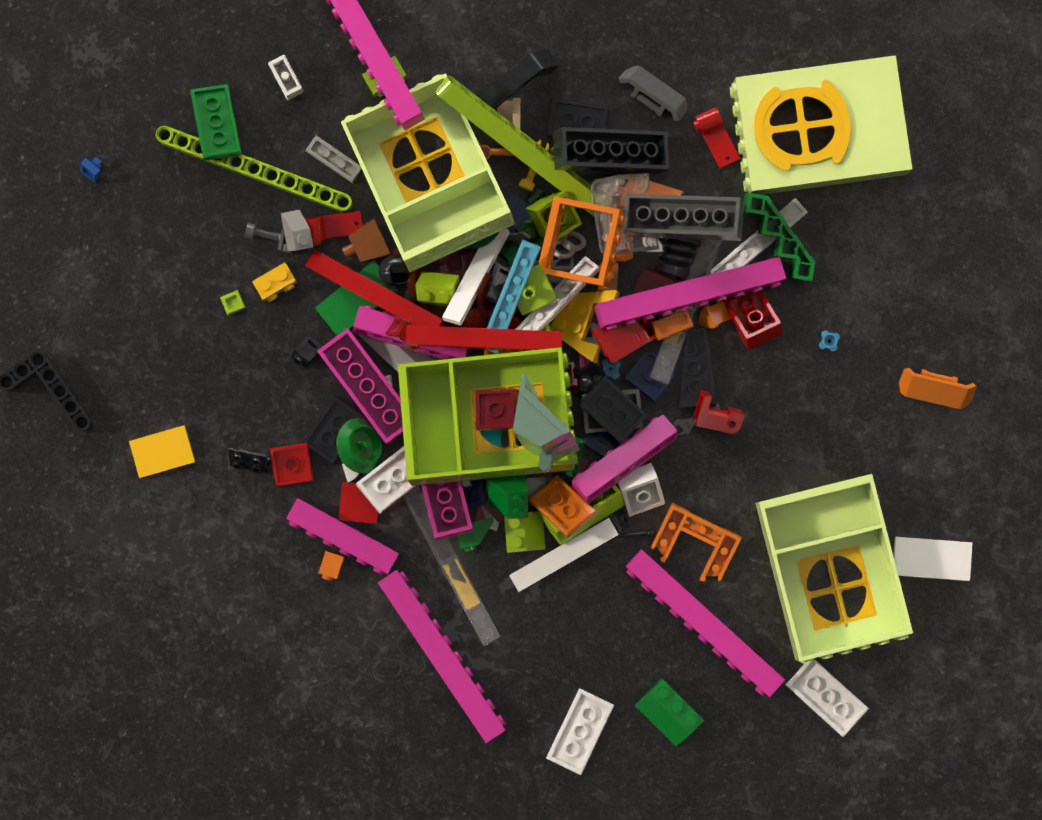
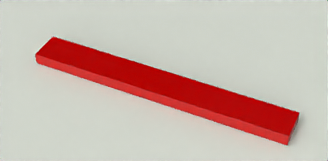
M315 249L305 265L307 268L411 325L442 326L444 322L438 316Z
M406 325L405 344L408 346L531 351L562 348V332Z

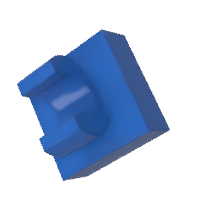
M97 157L91 162L85 158L80 164V172L95 183L100 176V164L102 161Z

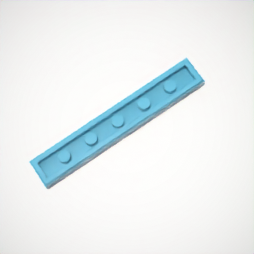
M522 240L487 328L508 329L540 251V246ZM487 349L497 354L499 352V349Z

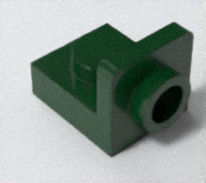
M529 218L514 228L516 233L524 231L531 236L530 239L525 238V241L540 247L543 245L544 238L539 236L532 219Z

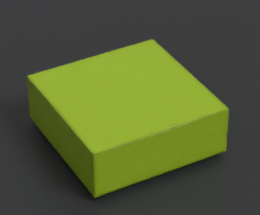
M238 290L220 297L227 315L245 309Z

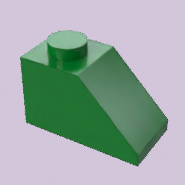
M493 518L472 522L473 533L457 536L460 549L464 548L465 552L475 550L476 545H480L493 524Z

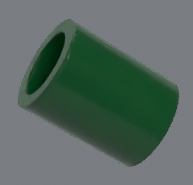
M535 186L525 201L531 205L543 198L545 193Z

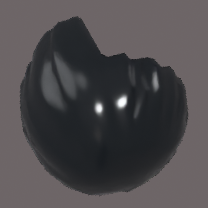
M401 254L390 255L380 263L379 276L383 282L395 286L409 282L407 266Z

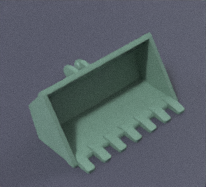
M523 373L513 432L526 450L540 457L539 467L542 472L547 473L550 472L554 462L572 452L579 451L580 448L568 427L537 399L535 388L528 379V376H526V373Z

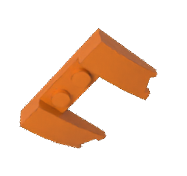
M672 503L651 548H658L663 555L660 560L665 563L682 530L715 546L699 580L705 581L706 576H718V581H721L741 540V536Z

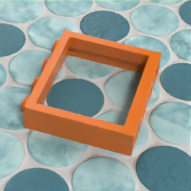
M554 196L539 264L543 267L545 274L608 288V284H610V280L613 278L612 266L617 261L616 249L621 243L622 235L620 231L621 227L625 225V212L616 208ZM565 205L613 215L598 279L551 269Z

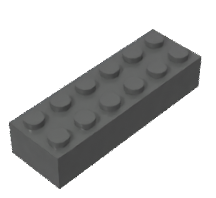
M626 194L623 233L628 237L741 241L744 201L740 197Z

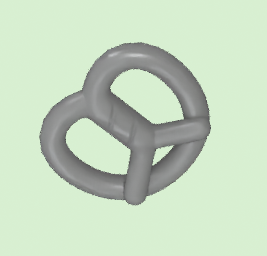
M576 231L569 232L561 240H557V245H562L570 252L563 254L555 249L554 256L563 260L570 259L577 251L582 250L586 246L585 237ZM567 237H575L581 243L575 246L567 240Z

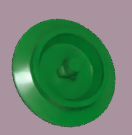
M354 418L344 423L340 428L337 436V451L347 468L356 473H368L381 463L384 456V441L369 420Z

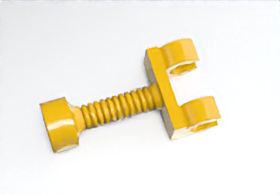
M547 143L546 149H545V150H547V151H549V144H548V143ZM530 168L526 178L521 179L518 186L532 192L535 186L533 179L536 172Z

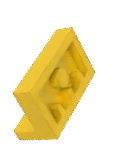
M285 262L252 281L264 302L275 300L278 298L277 294L282 291L286 293L295 288L294 284L297 283Z

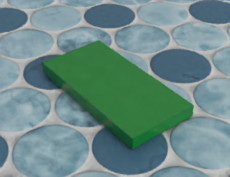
M228 84L191 89L190 94L203 161L241 155Z
M375 260L359 272V274L394 293L398 291L395 285H389L381 280L379 265ZM341 286L316 306L315 309L338 336L347 328L350 330L354 326L359 306H370L374 309L378 306Z

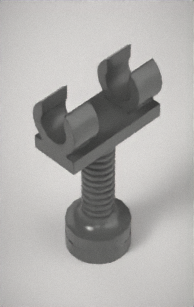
M247 224L245 238L253 239L254 236H261L267 239L278 240V251L293 254V251L287 250V244H283L285 238L283 226L281 233L258 229L256 224Z

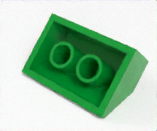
M662 678L635 704L675 746L686 739L704 721Z

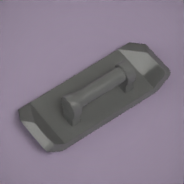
M633 66L625 70L619 77L620 83L629 82L636 87L630 96L638 99L655 111L658 116H661L664 110L667 109L672 113L674 121H680L686 114L688 105L686 98L641 66Z

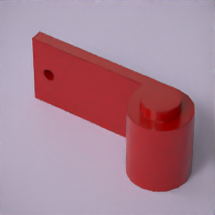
M716 107L694 117V128L697 132H701L719 169L740 160V156L723 126L722 117Z
M361 211L305 218L310 227L313 245L322 244V241L326 238L349 236L363 226Z

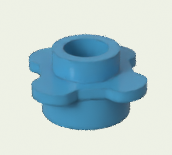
M823 331L819 347L821 349H830L832 352L836 351L838 348L837 343L840 339L839 334Z
M607 359L602 361L603 370L606 374L605 377L617 379L620 376L618 373L621 365L620 362L616 361L610 364Z

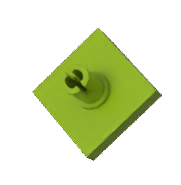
M541 264L532 268L517 306L522 316L558 298Z

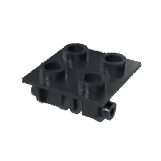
M229 448L230 466L239 470L249 469L255 473L268 472L267 464L270 462V457L267 454Z

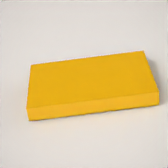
M185 425L129 441L139 478L195 463Z

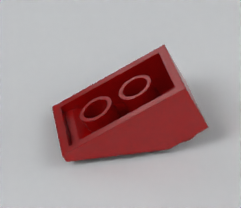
M751 290L745 292L743 296L735 298L734 295L727 296V300H724L736 330L748 351L783 335L781 322L762 291L752 293Z

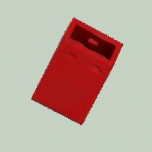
M643 318L638 319L635 324L628 326L622 323L618 325V328L608 331L606 328L600 329L599 326L591 331L610 364L657 338L651 325L654 322L653 319L643 321Z

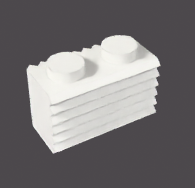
M285 55L268 63L287 100L303 93V88Z

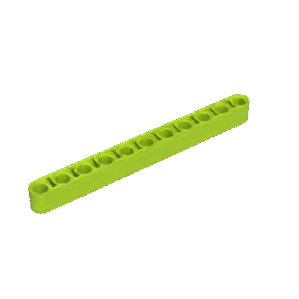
M447 76L435 90L441 99L561 192L566 191L570 199L606 207L610 205V201L606 196L574 171L555 170L554 156L453 77ZM586 210L596 218L602 214L601 212Z
M161 126L157 129L156 138L162 145L203 160L202 154L197 153V148L200 146L199 138L168 126ZM170 132L169 139L162 140V133ZM181 139H188V144L185 147L179 146ZM242 154L222 158L221 160H206L214 165L342 213L349 212L353 206L350 196L343 192ZM236 158L242 161L239 167L232 166V162ZM253 165L259 166V171L256 174L250 173V168ZM270 172L277 173V178L273 181L267 178ZM292 178L295 180L293 187L285 186V182L288 179ZM307 185L313 187V191L310 194L303 193V188ZM322 193H331L330 199L328 201L321 200ZM347 199L349 204L342 208L339 206V201Z

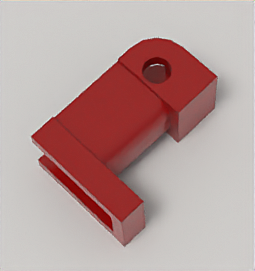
M701 390L692 420L696 422L695 426L731 434L738 432L745 415L741 409L727 407L726 410L709 407L712 396L709 392Z

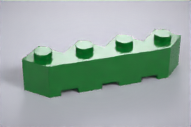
M745 193L744 213L761 215L758 234L776 237L774 256L792 259L789 278L812 281L815 267L814 259L808 254L804 245L796 234L793 233L784 217L773 205L769 196Z

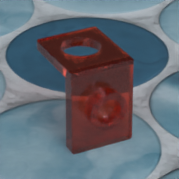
M395 319L385 334L387 336L399 337L405 343L406 325L413 324L409 320ZM401 324L400 328L393 332L394 328ZM406 345L411 351H415L418 346Z

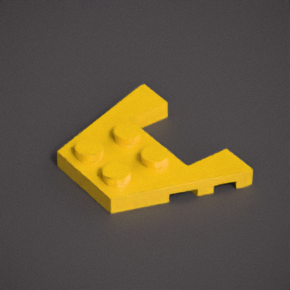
M609 290L578 293L553 319L550 331L562 332V340L593 363H596L601 347L585 342L595 312L594 307L597 303L617 299L620 292Z

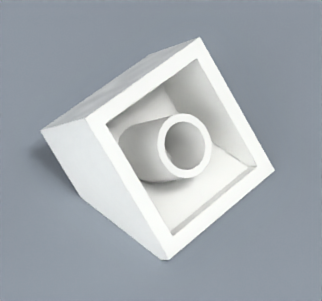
M652 463L638 467L618 482L629 517L665 504L659 480Z

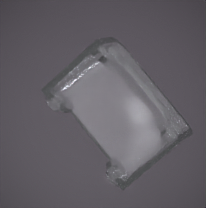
M648 173L626 174L595 180L591 185L592 202L596 205L625 211L626 194L646 193L650 187ZM594 211L599 248L602 255H604L613 215ZM621 227L620 234L622 238L620 245L616 249L617 255L659 249L658 238L628 237L623 233V227Z

